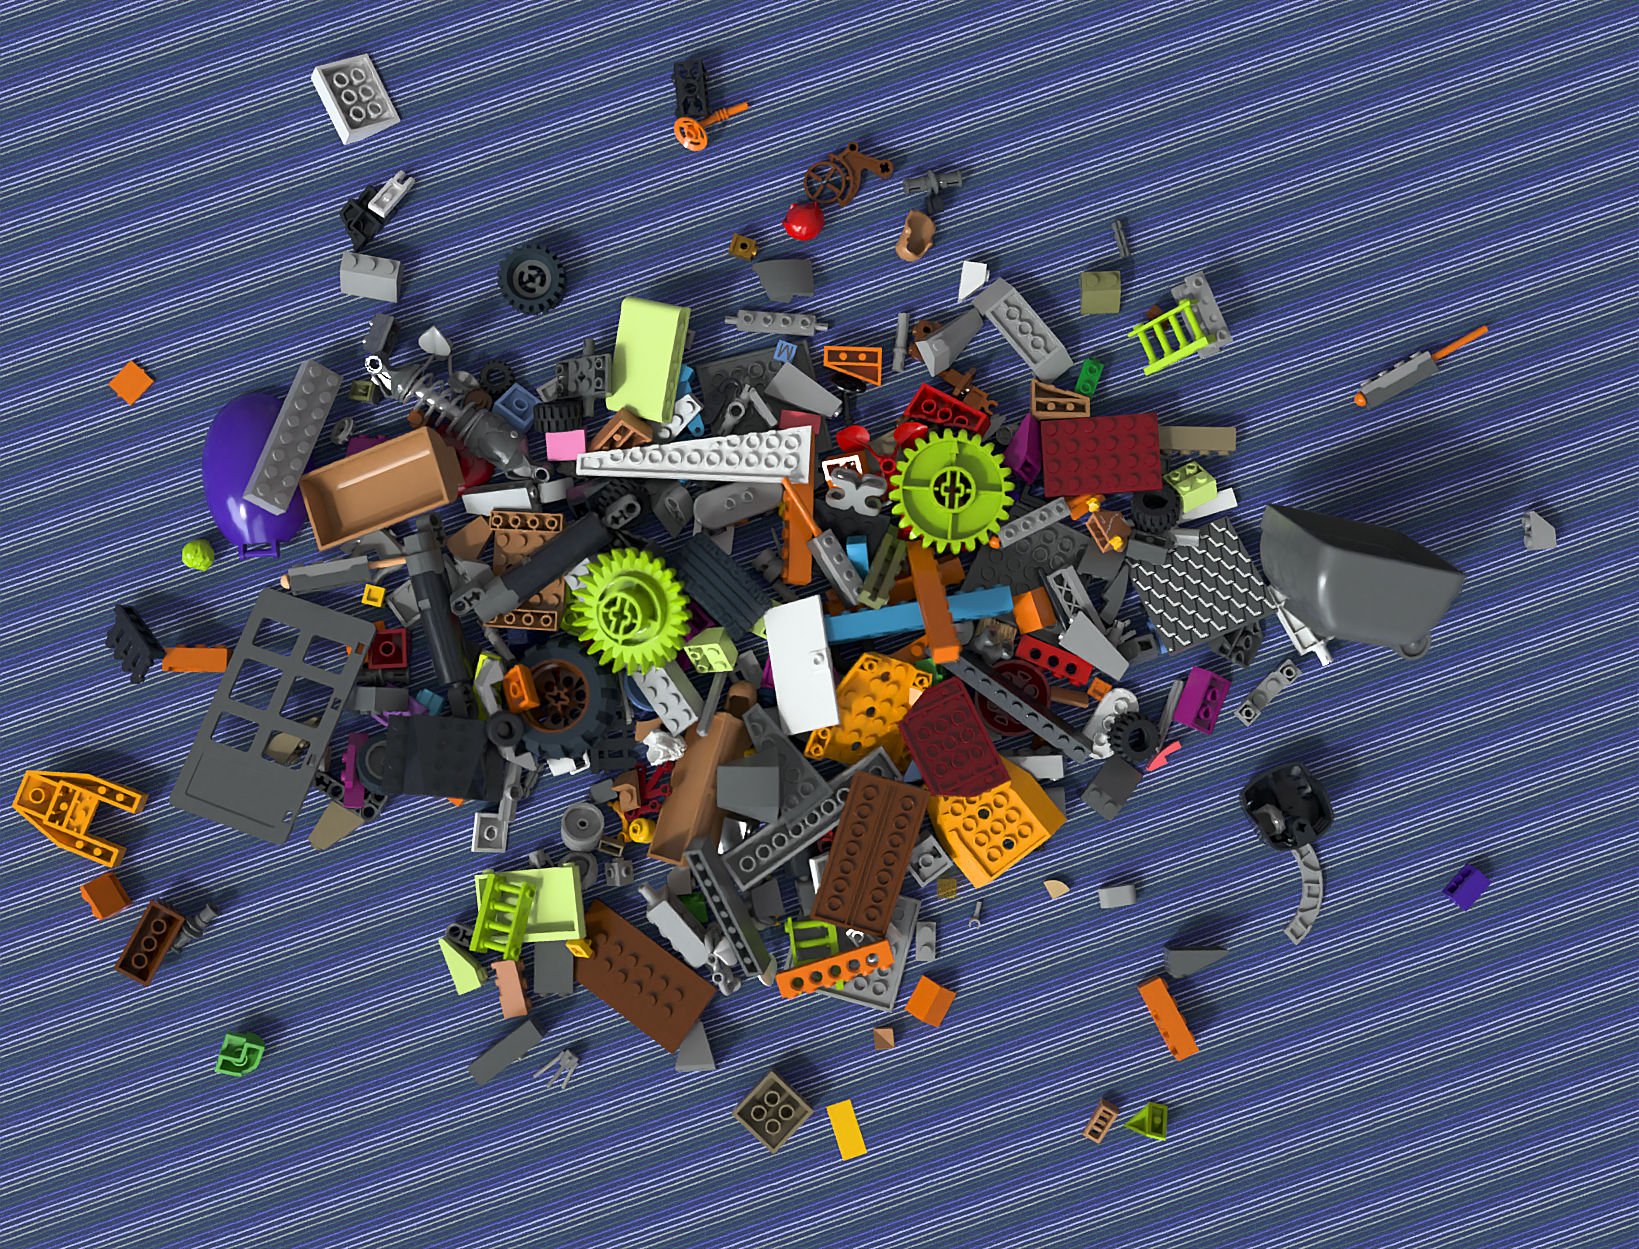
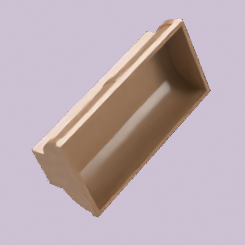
M425 426L304 474L298 483L319 551H325L437 507L452 503L457 498L458 486L465 484L454 447L446 446L435 430Z
M715 712L707 736L702 737L697 733L700 720L685 730L683 738L687 747L684 751V756L675 762L669 781L673 792L670 796H665L647 857L684 868L686 866L691 867L683 852L693 837L707 835L710 836L717 852L719 851L724 817L730 810L717 806V766L745 757L744 751L751 749L752 745L745 722L732 717L728 713Z

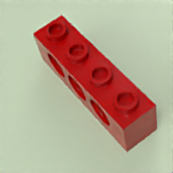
M1025 634L1021 635L1013 656L1017 657L1016 660L1032 663L1042 672L1045 669L1051 671V675L1058 679L1068 678L1070 679V684L1078 687L1081 684L1086 685L1093 669V665L1082 658ZM1033 648L1038 649L1040 652L1038 659H1033L1030 656V651ZM1050 656L1057 658L1058 662L1055 667L1048 664ZM1069 663L1075 666L1073 674H1069L1066 671V666Z

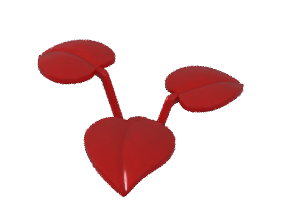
M905 422L899 425L893 433V437L898 443L895 445L892 455L886 453L878 456L867 445L870 440L867 429L860 425H852L837 432L836 439L838 445L845 453L863 451L866 448L879 461L882 471H878L874 475L884 478L887 482L886 491L881 496H878L883 502L891 500L889 499V493L899 489V487L889 482L891 476L900 475L895 470L896 463L894 460L897 458L896 454L899 446H901L902 450L908 448L917 452L915 439L921 438L925 441L928 427L919 422Z

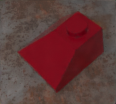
M406 628L377 630L373 643L368 650L369 669L408 667L413 650L412 631Z

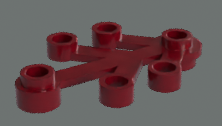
M665 761L664 766V762L661 765H657L658 768L648 783L646 782L647 767L640 763L635 765L634 770H637L641 807L633 809L632 815V810L624 812L626 820L633 822L635 819L641 818L645 813L661 811L662 803L657 800H652L649 805H642L648 799L670 796L672 794L673 788L668 784H662L658 789H654L664 772L670 773L674 769V761Z

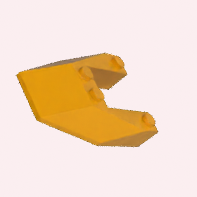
M26 770L12 807L58 847L114 868L120 866L127 848L87 832L100 800L134 814L142 813L149 794L91 774Z

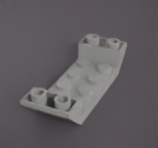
M1001 277L971 301L982 316L986 315L1034 371L1032 375L1038 382L1049 385L1074 364L1064 345L1018 291Z
M490 656L486 657L474 682L487 720L492 714L502 710L500 704H496L494 697H497L494 687L490 686V684L503 680V673H505L503 664ZM501 722L498 725V733L501 736H508L507 734L510 733L506 722ZM497 745L500 755L508 761L531 771L537 770L535 767L537 760L533 752L530 753V751L522 746L516 748L514 745L505 748Z

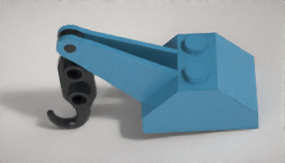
M681 363L675 402L692 392L690 385L696 377L694 370ZM727 378L723 380L716 389L708 394L703 403L705 407L687 426L694 437L701 438L705 434V425L711 424L715 420L724 404L728 385L735 384L738 388L737 395L741 394L742 385L737 379Z

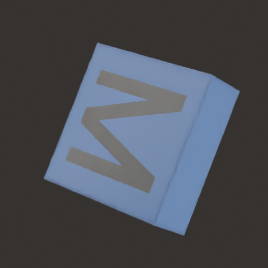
M779 340L773 359L784 363L788 361L792 364L798 346Z

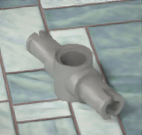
M746 384L740 396L728 406V412L724 417L725 420L717 431L719 436H729L734 426H737L739 421L745 417V412L749 407L750 394L757 391L755 388H751L750 385ZM733 408H740L742 410L741 414L733 416L731 414Z

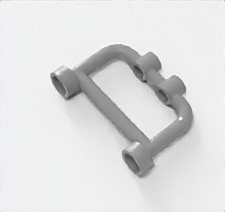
M713 920L707 926V933L705 935V946L708 953L706 962L713 967V982L719 985L724 995L728 996L741 987L742 979L740 976L732 974L730 966L714 954V946L717 948L721 942L719 935L723 932V929L718 920Z

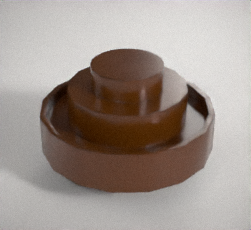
M476 388L466 394L464 406L470 402H476L477 410L486 409L488 412L491 411L493 401L489 392Z

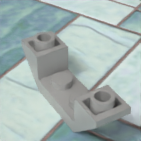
M1287 659L1271 671L1242 700L1234 714L1248 727L1261 714L1260 711L1302 672Z

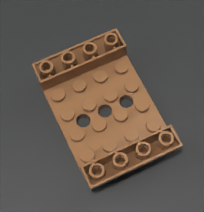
M490 511L489 530L495 531L494 576L497 577L511 565H514L567 528L564 514ZM568 572L506 616L500 613L489 622H484V626L558 631L566 612L567 582L564 577Z

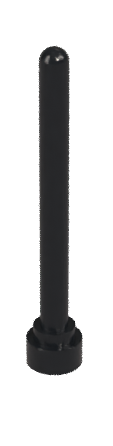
M1038 567L1036 570L1063 630L1067 631L1070 624L1046 577L1044 568Z

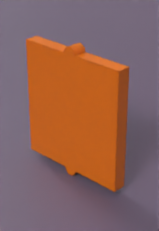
M130 360L108 385L118 393V397H122L132 406L151 387L154 381L145 373L144 369H141Z

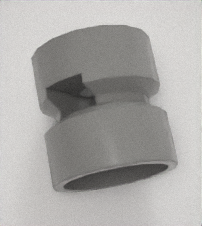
M768 547L751 565L758 572L762 571L763 577L769 583H772L781 574L783 561L776 559V554Z

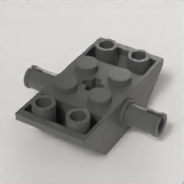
M583 339V356L581 358L556 362V377H558L555 388L556 400L583 401L582 417H594V400L611 397L612 356L611 354L595 356L594 339Z

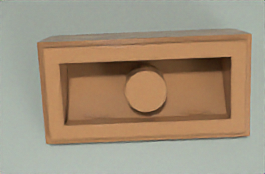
M1055 686L1050 687L1051 701L1082 708L1088 707V694Z

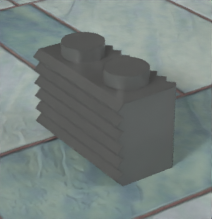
M1133 529L1126 556L1132 557L1134 560H1143L1153 565L1164 566L1171 539L1166 538V536L1163 537Z

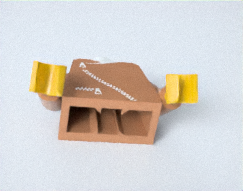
M1096 497L1091 498L1086 502L1090 506L1089 511L1093 513L1086 523L1087 528L1103 553L1112 549L1122 552L1129 543L1128 538L1135 528L1133 520H1125L1119 511L1102 509Z

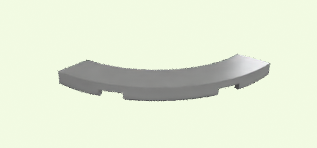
M1310 843L1301 848L1291 850L1302 876V896L1297 912L1283 931L1295 945L1301 942L1312 928L1316 916L1319 914L1323 897L1322 871L1316 853Z

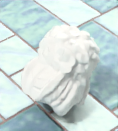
M660 729L651 730L650 734L643 740L644 744L649 745V750L646 754L651 765H661L668 760H677L684 756V751L687 747L684 738L680 734L673 737L670 732L666 733Z

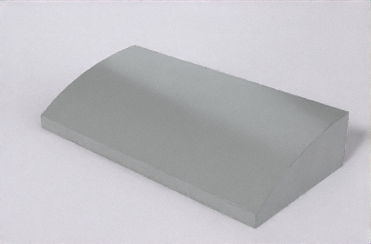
M444 553L442 557L447 569L452 592L454 593L465 585L463 581L465 578L463 574L461 575L456 570V564L449 555ZM410 580L384 598L406 629L412 630L422 622Z

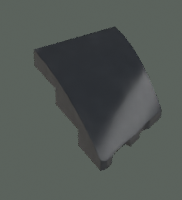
M367 185L358 199L350 198L339 212L342 222L345 224L347 235L352 240L355 252L365 247L398 211L394 207L383 218L368 208L369 202L379 192L372 185Z

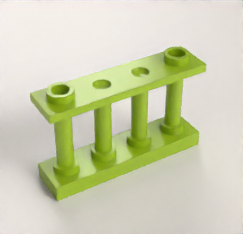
M1184 299L1179 302L1180 306L1145 325L1141 323L1134 326V331L1127 334L1128 337L1138 335L1150 361L1148 362L1149 366L1143 369L1146 376L1154 374L1217 341L1214 334L1208 336L1205 333L1203 334L1191 306L1199 303L1198 299ZM1182 311L1185 312L1196 336L1193 343L1187 342L1176 317V314ZM1169 319L1180 343V350L1176 352L1172 350L1160 324ZM1152 327L1165 352L1163 354L1165 358L1161 360L1156 357L1145 331Z
M489 873L469 950L487 953L488 948L504 952L503 959L518 961L537 884L523 881L520 887L505 883L506 877ZM503 891L519 894L516 906L500 902ZM497 911L514 913L512 925L496 922ZM493 929L509 933L507 945L490 940Z
M788 916V921H784L785 932L790 934L794 967L820 959L798 961L796 949L827 945V947H831V954L828 956L839 953L836 925L814 919L792 922V916ZM819 926L828 927L829 935H825L824 938L795 942L794 930ZM833 965L834 974L840 973V966ZM800 977L793 979L794 983L798 986L804 984V980H800ZM843 979L836 981V990L844 989Z

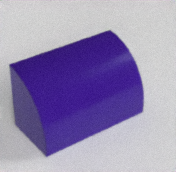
M1466 863L1444 888L1442 893L1462 910L1467 911L1491 882L1477 868Z

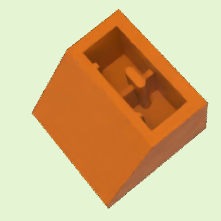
M114 872L106 873L79 887L82 891L83 899L89 902L93 915L99 918V920L114 917L133 905Z

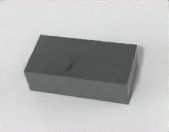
M534 1014L476 1058L467 1069L481 1087L516 1059L519 1062L528 1055L527 1051L543 1040L549 1032Z

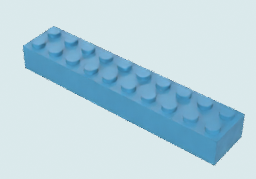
M1004 584L993 585L988 590H985L984 587L975 588L970 593L958 591L952 596L947 597L946 595L944 597L949 600L950 610L948 612H952L953 624L1006 615L1014 609L1010 586L1004 587ZM917 599L914 603H908V601L897 602V605L889 607V604L882 605L879 610H870L868 607L859 609L857 613L852 614L851 611H844L835 617H832L831 614L823 615L828 646L925 629Z

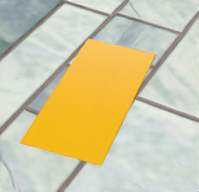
M850 1099L827 1106L826 1108L843 1161L867 1153Z

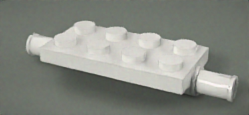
M1271 584L1267 586L1279 609V612L1276 614L1299 655L1302 656L1313 650L1318 655L1323 666L1333 662L1334 659L1326 648V642L1333 639V637L1318 635L1311 631L1283 608L1286 597L1274 589Z

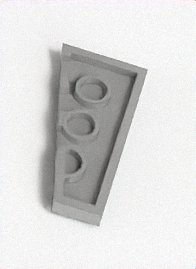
M692 392L684 396L674 404L671 424L649 419L645 421L653 427L652 441L644 442L642 445L649 447L651 445L672 443L705 406Z

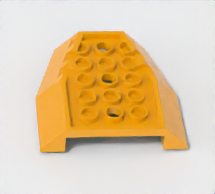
M875 651L864 653L835 688L841 723L813 730L803 755L820 761L822 757L852 765L877 746H882L902 777H904L913 758L897 725L922 692L931 688L933 674L907 661ZM889 671L888 678L881 680L882 673ZM869 707H874V712L870 715H867V709ZM855 742H860V746L853 750L852 745Z
M1000 754L999 756L1011 778L1009 782L977 797H939L930 795L926 808L940 845L976 889L992 882L1050 838L1067 821V818L1033 776ZM925 783L920 786L921 788L928 789ZM985 808L989 811L990 815L987 818H982L979 816L978 811ZM1011 839L1014 842V846L1006 848L1003 845V841Z

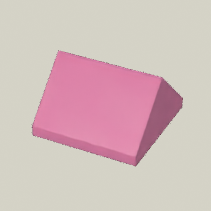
M587 427L570 432L546 433L548 461L577 460L578 454L587 453Z

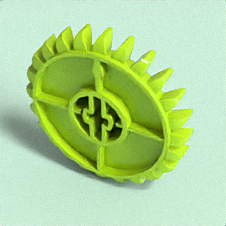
M617 548L612 550L613 557L608 553L600 554L598 558L601 563L591 562L586 565L595 575L586 573L578 576V579L588 585V587H581L572 591L574 595L585 598L583 602L571 606V610L585 613V616L573 622V626H588V630L579 636L578 639L579 641H585L594 638L595 642L587 653L593 654L603 649L605 652L599 661L600 665L616 658L613 672L620 671L628 663L627 675L630 676L638 671L641 663L642 675H645L652 671L653 663L656 670L663 668L666 659L670 662L676 658L675 648L680 650L684 647L685 641L681 635L689 634L691 629L689 625L685 624V620L692 618V612L685 607V604L690 602V597L682 594L681 590L685 586L684 582H676L674 579L676 570L674 568L666 570L663 558L660 557L652 561L653 556L650 551H642L639 556L637 548H627L626 553L622 549Z

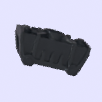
M702 60L674 63V74H672L671 81L675 84L677 102L675 117L678 119L681 117H708L713 113V109L709 105L707 87L709 73L705 70ZM698 64L699 74L694 78L691 71L694 65ZM679 66H683L687 72L685 80L680 75ZM689 84H693L696 87V91L692 94L685 91L686 86ZM697 98L702 102L703 113H699L697 107H695L694 103L697 102ZM686 99L687 103H690L688 114L684 113V102Z

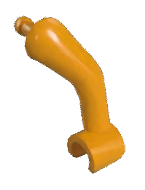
M609 801L607 805L613 807V810L617 812L622 821V832L618 834L617 839L626 843L631 842L629 821L626 820L624 811H621L620 801L615 803Z

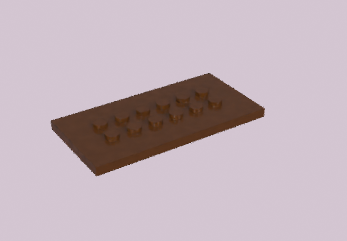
M855 769L809 915L810 919L885 939L931 795L928 789Z
M596 898L584 915L586 928L584 940L589 939L592 941L589 947L593 952L589 958L574 955L573 978L671 1054H675L719 989L602 900Z

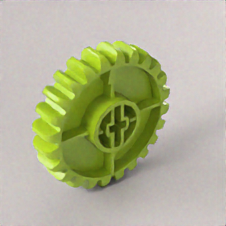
M946 428L942 439H939L938 435L931 431L928 437V444L921 438L915 439L917 452L908 448L903 450V455L908 461L907 463L903 461L896 462V470L902 475L890 477L889 482L899 487V489L890 492L889 499L900 501V503L892 509V514H904L905 517L900 521L899 527L901 529L909 526L913 528L909 535L910 540H914L920 535L923 536L922 548L924 549L930 546L933 541L936 542V550L940 554L945 549L946 544L950 545L954 555L958 554L961 543L971 552L975 548V538L983 545L989 542L986 530L993 534H998L1001 531L995 520L1007 521L1009 519L1008 513L1002 507H1011L1014 504V500L1005 496V493L1012 491L1015 485L1011 482H1004V479L1011 474L1012 470L999 467L1005 456L1003 454H998L994 457L991 455L994 448L992 442L984 447L980 446V434H976L969 441L967 440V431L965 429H961L957 438H953L951 429ZM950 474L955 475L954 490H959V493H956L953 498V509L948 508L949 493L944 492V490L949 488ZM945 475V483L941 485L940 490L939 487H933L936 480ZM960 477L965 480L969 487L965 492L964 485L959 484ZM938 491L940 499H944L943 506L934 497V494H937ZM963 494L969 496L968 502L958 508V500L961 499Z

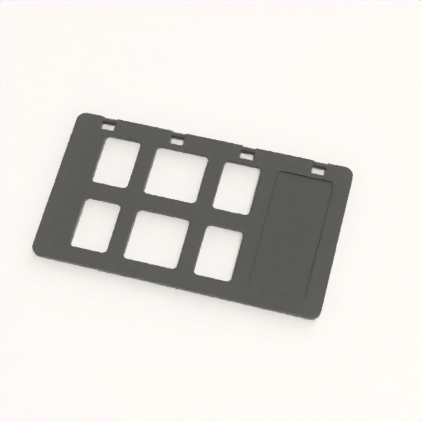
M270 588L263 589L258 596L171 792L169 803L176 808L277 845L286 844L317 774L320 762L326 753L341 718L343 708L349 699L364 664L367 652L376 636L377 627L371 622ZM265 619L300 629V635L289 657L254 646V641ZM315 636H320L352 648L341 674H335L304 662ZM360 643L365 645L361 655L357 654ZM248 659L283 671L266 710H261L230 698L243 666ZM297 677H303L334 688L318 728H312L281 717ZM336 699L341 700L338 710L333 709ZM227 712L259 724V729L249 751L244 752L212 740V736L223 713ZM277 730L311 743L300 770H294L263 758V754L274 731ZM312 755H316L318 757L314 766H309ZM288 811L293 813L289 824L284 823Z

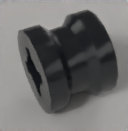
M935 194L931 198L929 196L924 197L929 216L935 212H944L940 194Z

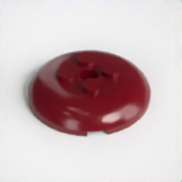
M449 422L434 430L440 435L446 446L454 447L456 454L461 455L459 465L465 484L458 486L457 498H461L467 488L487 485L496 466L483 457L479 459L470 453L469 448L464 445V440H457L459 434L454 432L453 428L449 433H446L447 428L451 424Z
M1016 659L1003 660L992 665L993 669L1050 709V686L1046 677L1038 668L1026 661ZM975 689V708L982 722L989 729L1004 736H1021L1032 731Z

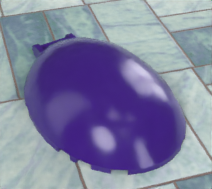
M264 393L241 395L221 408L208 429L203 446L201 469L206 502L216 526L226 539L234 546H238L241 561L253 557L273 556V558H279L280 543L289 542L301 530L307 519L305 518L307 509L299 483L286 512L280 515H275L242 498L284 404L277 397ZM313 450L302 475L315 470ZM271 543L270 549L247 550V545Z

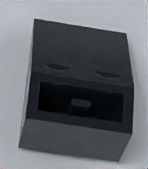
M609 476L567 489V500L574 520H578L591 510H595L603 518L599 509V504L601 503L599 499L603 495L602 491L607 488L608 484L612 483V480H618L619 477Z

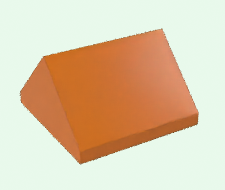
M1044 586L1012 597L1014 607L1012 611L1020 635L1057 623Z
M518 664L503 675L504 679L501 682L510 711L516 714L540 705L528 667Z
M922 975L904 1009L921 1021L939 1027L957 993Z

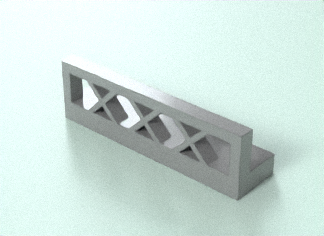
M1063 565L1046 576L1069 620L1072 617L1073 608L1078 607L1102 634L1107 632L1072 565ZM1060 573L1064 578L1062 586L1056 585L1053 579ZM1065 590L1071 591L1073 595L1071 603L1065 602L1063 598Z

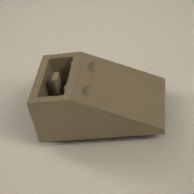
M314 717L301 724L318 728L322 717ZM281 733L273 738L264 753L280 765H293V763H298L303 756L301 754L305 748H309L311 743L292 735Z

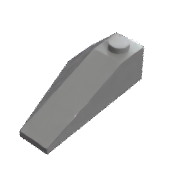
M976 307L915 342L932 377L949 368L984 325Z

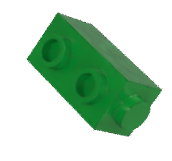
M1089 358L1084 360L1073 389L1074 393L1090 398V402L1104 366L1100 364L1098 359Z

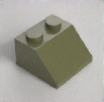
M1120 271L1082 272L1080 274L1081 315L1119 313L1121 296Z

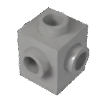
M624 857L612 858V862L605 863L607 886H622L634 883L632 860H624Z

